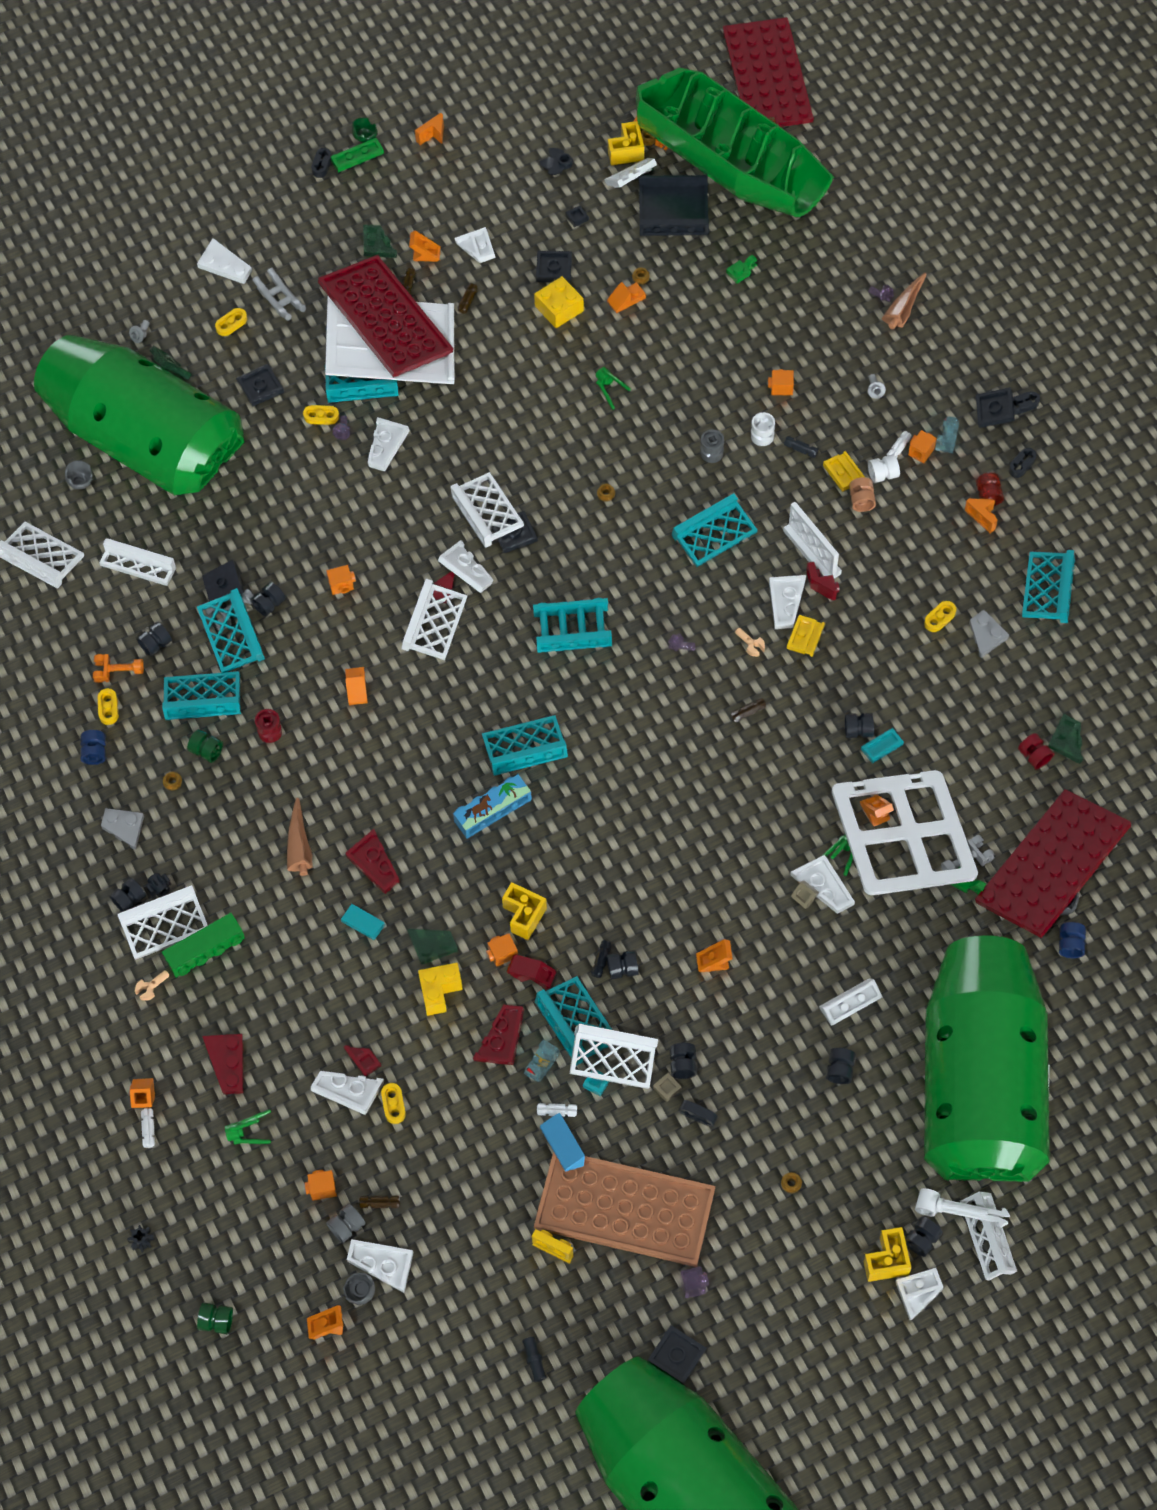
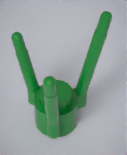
M602 367L596 372V378L598 379L596 384L601 388L611 409L614 410L615 407L604 385H610L614 380L628 391L631 388L615 377L606 367Z
M846 834L841 836L823 855L827 857L835 850L831 856V859H834L842 849L850 851ZM852 852L846 864L843 873L844 876H847L850 866L852 864Z
M269 1109L239 1122L225 1125L228 1142L234 1141V1145L240 1143L270 1144L271 1140L241 1139V1137L244 1136V1127L258 1123V1118L270 1114L271 1110Z

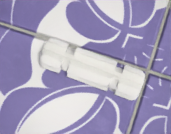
M904 431L892 446V449L889 450L887 456L894 454L897 458V455H900L907 445L906 443L910 441L911 433Z
M539 1103L537 1105L538 1115L546 1116V1114H549V1116H554L558 1113L562 1116L567 1114L570 1117L577 1115V1105L575 1104L565 1106V1104L546 1105V1103Z
M144 1108L141 1111L144 1148L155 1146V1138L153 1137L155 1135L154 1119H152L154 1116L153 1109Z

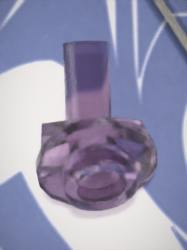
M888 284L884 285L882 290L871 286L868 291L879 297L881 301L890 302L894 296V291Z
M341 416L340 423L336 424L333 428V435L339 440H346L350 436L351 430L350 426H347V416Z
M681 633L673 634L668 641L670 644L669 649L675 651L678 649L695 650V643L683 642L684 637H682Z

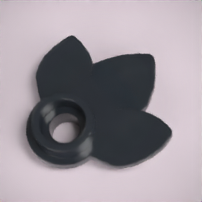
M549 148L550 157L539 161V164L544 169H547L550 175L560 174L563 170L569 169L573 165L572 157L559 148Z

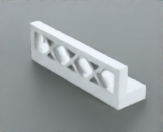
M108 538L103 543L105 552L99 562L100 566L168 586L176 570L173 558ZM109 555L115 556L118 559L112 563L107 562ZM132 561L135 565L126 568L122 563ZM148 566L151 568V571L143 573L140 572L139 568ZM161 571L168 572L165 579L157 577L156 573Z
M979 1191L960 1201V1203L964 1204L975 1201L979 1207L996 1210L991 1193ZM965 1217L985 1279L991 1280L1001 1274L1011 1275L1017 1272L1003 1227H998V1223L980 1220L984 1227L982 1232L979 1233L976 1230V1224L979 1219ZM984 1239L989 1241L990 1244L988 1253L984 1252L982 1248ZM991 1259L996 1262L998 1270L992 1273L989 1269Z

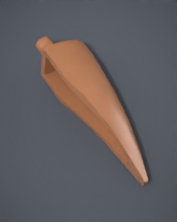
M926 272L913 281L883 315L882 320L889 324L890 329H895V327L902 328L908 320L916 296L927 275Z
M296 798L289 826L287 870L300 871L301 876H306L308 874L307 869L313 868L312 851L304 828L300 799Z

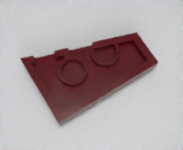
M374 829L345 853L346 857L384 894L400 882Z
M502 1006L492 1024L490 1032L483 1039L478 1053H475L474 1061L514 1065L524 1014L523 1006Z
M243 1034L202 1036L223 1095L243 1093Z

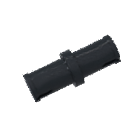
M535 1337L523 1339L522 1343L527 1355L526 1362L530 1365L534 1382L547 1379L542 1364L543 1357L542 1354H539Z

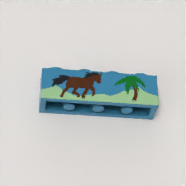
M519 774L509 777L503 784L498 787H492L483 796L475 797L468 805L457 808L453 813L454 822L466 839L531 801V791Z

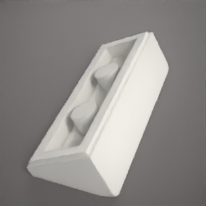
M867 979L822 1004L819 1008L832 1026L882 998V995L875 980Z

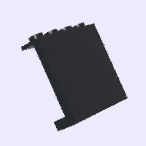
M639 176L640 236L709 235L708 176Z

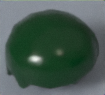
M357 118L352 123V135L357 141L364 143L377 137L378 130L376 124H371L369 118Z

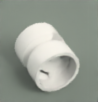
M769 413L756 414L752 419L751 439L756 445L767 446L774 439L775 419Z
M894 454L885 456L882 460L877 458L868 461V471L873 483L885 481V478L890 480L900 476L899 464Z

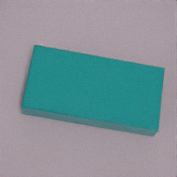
M891 728L861 746V750L873 764L902 746L904 741Z
M351 904L341 918V922L372 940L376 939L385 926V922Z

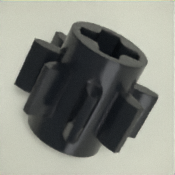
M155 873L148 878L147 882L149 884L146 887L151 896L156 894L158 897H163L170 891L169 886L171 882L166 874L161 876L160 873Z
M139 1225L137 1229L130 1230L132 1235L127 1240L129 1243H133L131 1245L133 1251L138 1248L143 1253L144 1249L152 1248L150 1241L155 1240V1238L150 1234L151 1230L149 1227L144 1230Z

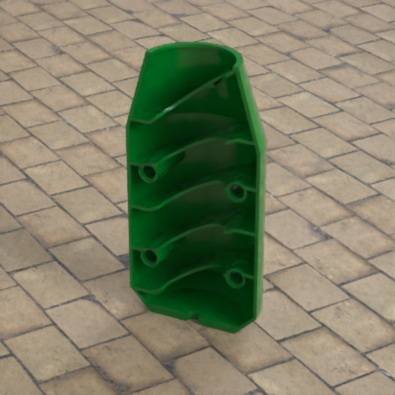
M677 68L662 75L659 80L655 78L637 87L636 109L640 128L740 200L790 216L801 217L817 205L834 179V176L800 140L703 72Z
M66 335L59 338L47 349L37 366L34 376V389L70 432L174 496L200 492L219 471L220 465L223 462L226 463L245 442L242 420L237 412L128 347L75 335Z
M972 936L951 943L946 949L926 1009L924 1160L944 1180L980 1181L982 1179H991L993 1181L1029 1182L1050 1162L1048 1014L1026 948L1021 943L1009 938Z
M634 1357L624 1362L604 1377L584 1397L575 1411L605 1484L627 1510H772L769 1508L771 1506L776 1507L778 1510H799L703 1397L641 1357ZM646 1495L654 1497L651 1501L643 1500Z

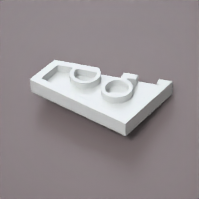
M646 158L604 180L607 186H613L614 188L622 187L641 174L650 172L657 164L655 159Z
M215 239L211 240L197 263L200 269L245 284L252 272L251 266Z
M377 417V427L374 430L373 445H371L368 465L371 468L385 471L410 430L408 426Z
M825 855L791 871L790 875L799 883L805 880L819 892L816 897L837 914L855 904V901Z
M320 1071L311 1086V1091L366 1115L383 1086L384 1079L377 1078L373 1080L366 1079L365 1076H358L357 1078L341 1073Z

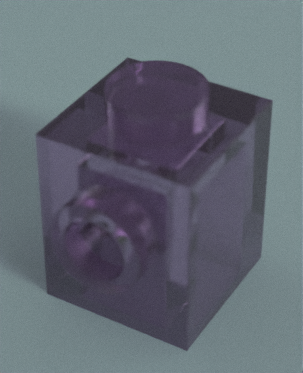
M701 1266L680 1271V1280L685 1298L706 1294V1285H709L707 1273L702 1272Z

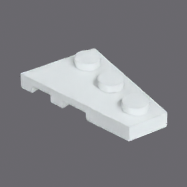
M460 540L440 555L438 561L482 593L491 586L493 579L482 565L474 561V555L466 551L464 548L465 544Z
M806 575L769 578L775 629L794 628Z
M351 1239L347 1262L404 1293L413 1250Z

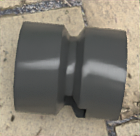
M711 429L701 435L700 455L704 461L716 463L723 457L724 436L720 431Z
M349 1203L339 1211V1216L334 1215L326 1222L329 1230L342 1243L352 1236V1231H358L366 1224L362 1216Z

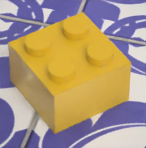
M563 276L534 293L535 307L555 328L560 327L584 311L583 297Z

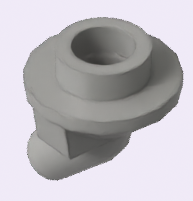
M144 320L141 327L133 326L130 328L129 334L135 343L142 342L146 337V330L150 322Z
M875 374L869 375L870 385L868 387V394L872 398L882 397L886 391L884 384L877 381Z

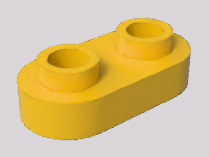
M235 308L218 319L215 323L217 333L221 336H228L247 322L246 311L241 308Z
M310 405L304 409L303 416L304 420L309 424L332 425L338 422L339 411L334 406Z
M950 601L941 602L925 617V628L930 632L940 631L955 617V604Z
M106 688L101 690L97 696L98 715L103 724L111 725L118 720V699L114 690Z
M395 1083L386 1084L381 1091L385 1117L388 1122L399 1124L406 1116L402 1091ZM391 1093L395 1094V1097L390 1098L388 1096ZM394 1112L399 1113L397 1117L392 1116Z

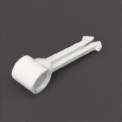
M920 1189L915 1211L921 1215L933 1217L938 1212H945L998 1223V1227L1001 1228L1008 1224V1221L1000 1218L1010 1217L1006 1208H1002V1211L949 1201L940 1198L941 1195L934 1190Z

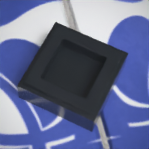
M580 205L565 212V216L573 227L589 221V216Z

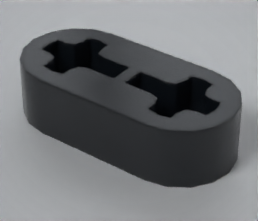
M320 148L316 152L311 166L312 174L316 178L326 176L331 164L330 156L332 155L328 148Z
M1029 391L1014 396V415L1036 409L1039 406L1040 395L1034 391Z
M1032 448L1021 450L1010 463L1009 474L1014 478L1024 476L1035 463L1036 451Z
M683 1100L678 1109L682 1115L709 1127H713L718 1118L713 1111L688 1100Z

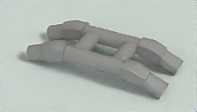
M273 267L268 269L267 272L276 285L274 288L268 290L258 276L252 279L259 292L269 301L282 318L286 320L291 319V314L283 308L289 303L301 312L306 310V306L287 288ZM282 291L286 297L277 301L273 296Z

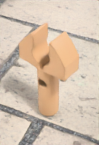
M741 628L735 631V634L748 644L746 652L750 656L759 657L760 652L754 646L759 647L765 652V643L761 637L755 640Z
M164 970L150 982L140 980L135 987L136 995L143 989H146V993H143L140 999L151 1000L155 997L153 993L154 988L169 977V973Z

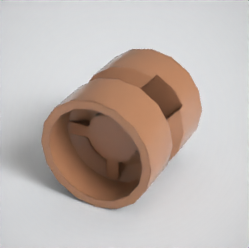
M863 477L850 482L852 508L858 512H866L876 506L872 480Z

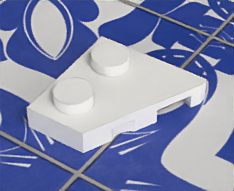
M486 227L454 238L456 244L479 263L496 258Z
M936 1268L896 1280V1285L909 1320H913L943 1290V1285Z

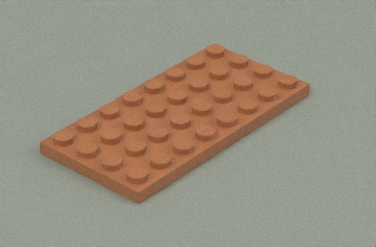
M553 1152L534 1229L546 1230L557 1235L697 1267L716 1186L585 1156L583 1167L565 1172Z

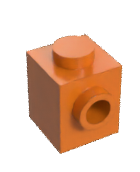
M772 370V377H768V388H771V395H793L794 370Z
M921 430L917 436L914 435L912 437L908 455L925 463L935 449L937 438Z
M348 565L326 570L332 595L354 590L353 582H356L354 572L349 571Z
M509 933L501 937L496 936L487 943L488 950L486 954L490 962L494 961L496 967L511 961L513 955H518V950Z
M153 1078L133 1079L130 1086L131 1108L152 1107L155 1099Z
M316 1170L312 1174L307 1175L308 1182H305L306 1194L311 1195L312 1201L337 1196L332 1170Z

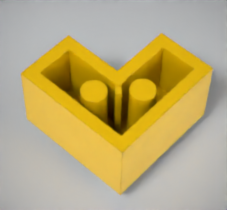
M638 121L621 123V137L608 139V155L611 166L644 160V143Z
M511 882L502 897L503 908L515 913L510 922L511 932L529 940L547 909L546 898Z
M458 963L418 970L427 1016L447 1012L444 994L463 990Z
M903 1228L882 1230L880 1235L882 1251L865 1254L863 1262L868 1282L907 1276L911 1271Z

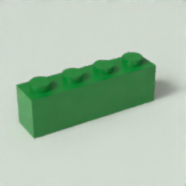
M229 913L163 950L162 954L175 978H177L178 976L186 975L192 968L205 964L208 959L221 955L229 947L239 945L245 939V936L233 914Z

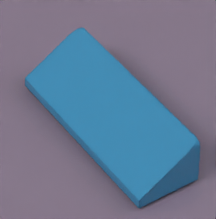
M560 1113L540 1125V1129L565 1172L584 1166L585 1155Z

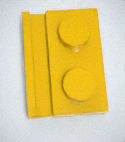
M846 451L823 462V467L842 492L850 489L849 484L854 479L865 477Z
M799 615L788 641L787 649L802 654L806 653L813 657L825 623Z
M535 1229L532 1234V1245L570 1264L573 1259V1247H571V1244L564 1239L557 1240L553 1238V1235L546 1230L539 1231Z

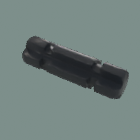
M787 436L784 441L785 446L793 447L794 450L805 455L808 453V456L815 458L818 454V448L814 446L809 447V444L798 439L795 441L791 436Z
M601 941L600 949L594 961L595 965L591 970V976L596 978L602 977L603 969L607 962V954L612 947L611 942Z

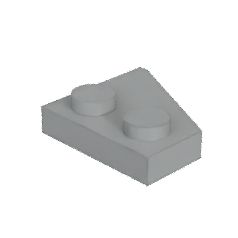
M985 610L970 619L969 625L974 633L975 644L977 643L981 658L1009 638V634Z
M105 808L101 827L109 834L115 835L120 841L129 844L132 849H136L144 814Z

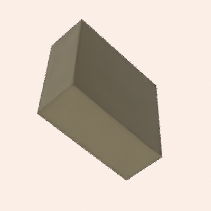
M803 880L791 897L806 909L810 907L819 892Z
M669 1073L653 1085V1089L666 1103L682 1090L679 1083Z

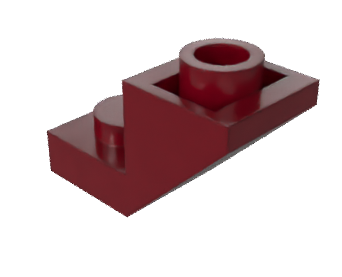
M808 562L806 574L810 588L832 601L836 600V595L839 592L838 581L835 582L833 575L821 577L820 570L816 568L815 562Z
M515 954L512 956L507 973L520 982L531 979L542 988L549 989L556 970L540 960Z

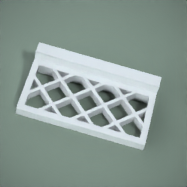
M490 472L461 486H458L457 483L450 486L452 498L485 548L492 545L491 541L524 526L523 521ZM488 479L491 482L490 487L481 486V483ZM469 488L475 489L473 495L466 494L464 490ZM478 491H486V497L477 496ZM490 494H499L498 500L490 499ZM474 501L484 502L482 508L474 506ZM486 504H496L495 509H486ZM499 505L507 507V512L497 511ZM483 513L491 514V519H482ZM495 516L504 517L503 523L495 522ZM508 518L517 521L513 525L506 524ZM491 526L501 527L500 531L492 534L490 531Z
M796 502L792 503L789 524L784 527V533L808 562H815L816 568L820 570L821 577L833 575L834 578L838 577L842 572L837 566L838 552Z
M24 522L5 542L0 541V558L57 589L62 585V579L84 557L83 552L27 522ZM27 529L32 532V535L22 536L21 533ZM44 538L47 540L46 543L36 544V539ZM34 540V544L23 546V541ZM21 541V546L13 547L10 545L12 542ZM59 546L62 550L51 552L50 547ZM48 547L49 552L38 554L37 549ZM35 549L36 554L31 555L24 553L25 550ZM74 554L76 557L66 560L65 555ZM62 555H63V559H64V560H61V561H53V560H52V557H54V556H62ZM50 557L51 562L43 563L39 559ZM65 565L61 572L54 569V566Z
M426 579L405 634L402 649L406 651L412 649L445 660L467 595L434 585L432 580ZM434 590L442 592L445 598L436 601L433 597ZM449 598H457L462 600V602L453 607ZM447 600L450 609L442 612L438 604ZM435 606L438 614L430 616L427 609ZM453 612L455 620L448 622L444 615ZM441 617L445 624L436 627L433 620ZM430 622L433 629L424 632L422 624ZM447 627L450 635L442 638L439 630ZM435 632L439 640L431 643L427 635ZM424 637L427 645L419 646L415 644L417 639ZM441 643L444 647V652L435 651L433 646Z
M192 885L118 914L135 960L170 947L201 930L190 928L194 918L202 921L204 927L208 926ZM194 901L196 906L193 914L183 910L185 904ZM168 910L178 911L174 921L164 917ZM181 913L191 917L187 926L177 923ZM153 916L159 918L156 928L146 925L148 918ZM162 921L172 924L169 933L158 930ZM132 924L141 926L137 936L129 933L127 926ZM175 925L185 929L183 935L178 938L171 935ZM144 928L154 931L150 941L140 937ZM156 933L166 936L164 943L160 945L153 943ZM138 940L148 944L146 949L139 953L135 950Z
M583 1024L575 1027V1041L569 1074L646 1089L650 1088L654 1054L658 1039ZM580 1039L587 1040L592 1048L583 1053L579 1047ZM602 1043L607 1044L611 1049V1052L604 1057L597 1048ZM621 1047L627 1048L631 1054L624 1061L617 1053V1050ZM594 1049L600 1060L592 1065L585 1055ZM640 1051L649 1052V1059L645 1064H642L636 1056ZM612 1053L620 1062L614 1068H611L605 1060ZM633 1057L639 1068L631 1073L625 1062ZM580 1058H583L589 1066L584 1071L575 1070L576 1061ZM601 1061L608 1069V1072L604 1075L598 1074L594 1068ZM621 1065L628 1074L623 1079L618 1078L613 1071ZM642 1069L646 1075L645 1083L638 1082L633 1074Z

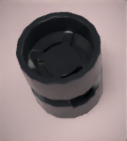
M269 582L262 588V592H257L250 601L261 615L267 617L275 610L274 606L278 607L286 600V597L276 584Z
M156 622L149 627V632L144 631L136 637V640L143 651L152 657L160 650V646L165 647L172 641V638L168 631L159 622Z
M856 713L845 714L846 738H857L858 735H861L862 738L873 737V713H861L860 716Z
M130 877L121 885L122 888H117L113 891L109 898L121 912L134 908V903H139L147 895L142 887Z
M635 950L625 951L622 955L618 953L607 954V964L611 980L622 978L623 975L627 977L639 975Z
M676 1043L670 1046V1060L673 1061L670 1064L672 1077L688 1079L697 1075V1062L695 1061L696 1046L694 1044Z
M832 1048L828 1061L831 1065L827 1066L826 1079L836 1084H850L852 1082V1067L855 1064L856 1053L846 1048Z
M922 1216L914 1225L915 1230H910L905 1237L906 1246L919 1256L926 1257L933 1247L932 1243H936L943 1232L935 1222Z

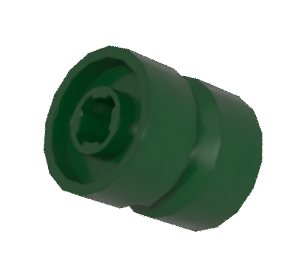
M200 729L192 734L187 745L189 752L197 756L201 755L203 759L210 763L217 760L223 749V741L213 736L210 737L208 733Z
M203 1302L198 1314L197 1329L211 1331L214 1328L215 1333L227 1335L233 1320V1307L220 1305L216 1308V1305Z

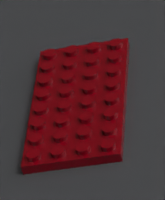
M788 17L723 26L722 31L739 98L780 127L813 123L814 117Z
M378 255L318 278V284L393 378L453 353L454 348Z
M1064 789L988 882L983 891L975 898L976 904L1042 938L1131 827V821Z

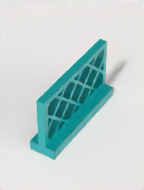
M325 375L328 403L399 396L397 380L374 379L367 381L369 378L347 377L343 381L339 378L340 376Z
M734 493L673 528L672 537L675 541L678 540L696 567L757 533V528L737 502L738 498ZM736 508L740 514L739 519L728 517L729 512ZM714 520H725L724 528L714 526ZM727 521L738 523L737 530L726 528ZM740 524L748 525L751 530L747 533L739 531ZM702 527L709 528V536L698 534L699 529ZM712 529L722 531V539L711 537ZM725 532L736 534L733 541L724 540ZM687 536L695 537L694 545L687 544L683 538ZM697 538L708 540L707 547L696 546ZM710 541L721 543L720 548L717 550L709 549ZM694 551L705 552V557L698 560L694 555Z
M1067 550V553L1030 552L1022 617L1060 619V623H1068L1075 565L1074 550ZM1033 558H1041L1044 562L1036 566L1033 563ZM1054 559H1063L1062 563L1057 567L1051 563ZM1048 564L1053 570L1045 574L1041 569ZM1038 572L1042 578L1035 582L1031 576ZM1057 573L1061 578L1054 583L1049 577ZM1046 580L1051 586L1043 590L1039 585ZM1036 587L1041 593L1033 598L1029 592ZM1055 589L1059 594L1052 599L1047 593ZM1045 596L1049 602L1041 606L1037 600ZM1033 603L1039 608L1035 612L1027 611V608ZM1053 604L1057 608V613H1048L1045 609Z
M238 588L231 590V593L197 606L222 673L256 660L258 662L265 660ZM231 601L232 605L229 611L220 608L223 602ZM208 608L215 609L211 618L204 616L203 610ZM219 611L227 614L223 623L215 620ZM230 616L238 619L235 628L227 625ZM213 623L221 626L218 634L210 632ZM224 628L233 630L229 639L221 636ZM236 632L244 635L241 644L233 641ZM219 639L228 642L224 651L216 647ZM231 644L239 646L236 655L227 652ZM243 648L251 653V657L246 659L240 658L239 655ZM225 655L234 658L232 664L226 667L222 663Z
M240 672L164 677V702L162 703L165 720L241 714ZM236 678V681L231 685L225 682L227 679ZM209 680L217 681L212 687L206 684ZM196 681L198 684L193 688L187 685L190 682ZM169 683H178L179 686L173 690L169 687ZM220 685L226 688L222 693L216 691ZM203 686L207 691L201 695L196 691ZM183 688L189 691L184 696L178 694ZM230 691L236 695V697H225V696H226ZM211 693L217 696L216 698L206 699ZM191 695L198 697L196 700H187ZM173 696L179 699L178 701L168 702Z
M555 715L482 733L494 776L568 757L567 745ZM552 722L554 724L551 731L543 728L545 724ZM533 728L536 731L533 735L525 732L526 729ZM539 732L547 734L544 740L536 737ZM509 733L518 734L514 740L506 737ZM521 736L529 739L526 744L518 742ZM496 737L499 740L496 744L488 742V739ZM551 737L559 739L557 742H548ZM503 741L510 743L507 749L500 747ZM533 741L541 744L538 747H529ZM514 746L522 748V750L518 752L511 751ZM496 750L504 753L502 756L493 758Z
M577 976L547 991L543 989L537 992L536 1005L571 1059L575 1035L571 1029L572 1024H583L602 1028V1025L604 1029L612 1030ZM575 984L579 989L578 995L567 992V988ZM555 993L563 995L562 1002L553 1001L550 996ZM565 996L577 999L575 1007L563 1004ZM578 1001L587 1002L590 1006L589 1010L577 1008ZM562 1008L574 1011L572 1019L562 1016ZM575 1012L587 1015L586 1022L574 1020ZM589 1016L598 1018L600 1021L599 1026L588 1024ZM580 1039L579 1047L585 1053L586 1051L582 1046L583 1039ZM603 1043L597 1046L599 1051L609 1047ZM593 1049L592 1051H590L589 1053H587L585 1056H586V1057H589V1056L595 1054L596 1052H595L594 1049ZM580 1058L577 1060L576 1066L583 1063L584 1059Z

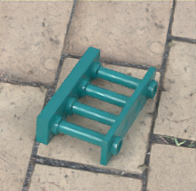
M608 598L533 605L534 617H540L542 635L541 637H536L537 653L612 646L611 630H605L603 611H608ZM596 612L597 632H586L584 613ZM577 614L579 633L568 634L566 615ZM558 615L560 635L550 636L547 616Z

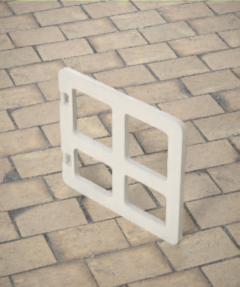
M936 770L911 775L904 774L867 779L859 782L837 783L833 786L832 795L863 889L868 895L970 882L977 878L978 871L941 772ZM911 779H921V782L912 783ZM864 786L865 790L855 791L854 787ZM931 787L944 820L916 823L905 790ZM889 793L901 826L861 831L849 798ZM947 834L950 836L961 868L935 872L931 868L921 838ZM905 840L918 874L881 880L876 879L865 846Z

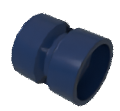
M87 730L81 733L80 745L82 748L80 750V760L88 765L103 763L106 755V749L104 748L106 745L105 733L99 730Z
M1067 922L1060 925L1059 937L1061 940L1059 941V954L1066 958L1083 957L1085 955L1084 940L1086 938V927L1076 922Z

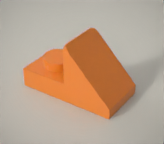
M439 113L415 130L416 142L419 145L429 141L432 137L442 144L444 131L442 113Z
M416 230L410 233L409 247L414 250V261L438 262L440 260L441 246Z
M621 282L609 296L607 302L618 313L646 299V293L637 282L628 287Z
M969 498L966 501L965 511L991 534L996 530L998 521L996 516L991 513L995 500Z
M364 667L345 669L349 705L368 703Z
M877 794L860 801L861 807L873 826L890 820L889 812L894 811L892 803Z
M723 939L696 953L698 971L711 972L729 969L728 961L733 959L730 941Z
M337 1305L307 1318L309 1339L315 1340L330 1333L342 1335L341 1306Z

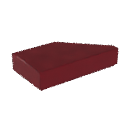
M449 572L434 582V585L452 590L455 573ZM434 590L433 597L436 601L445 598L442 592Z
M344 1046L345 1052L363 1076L367 1077L381 1067V1063L369 1048Z

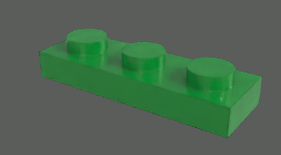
M374 138L330 157L339 173L384 154V149L378 139Z

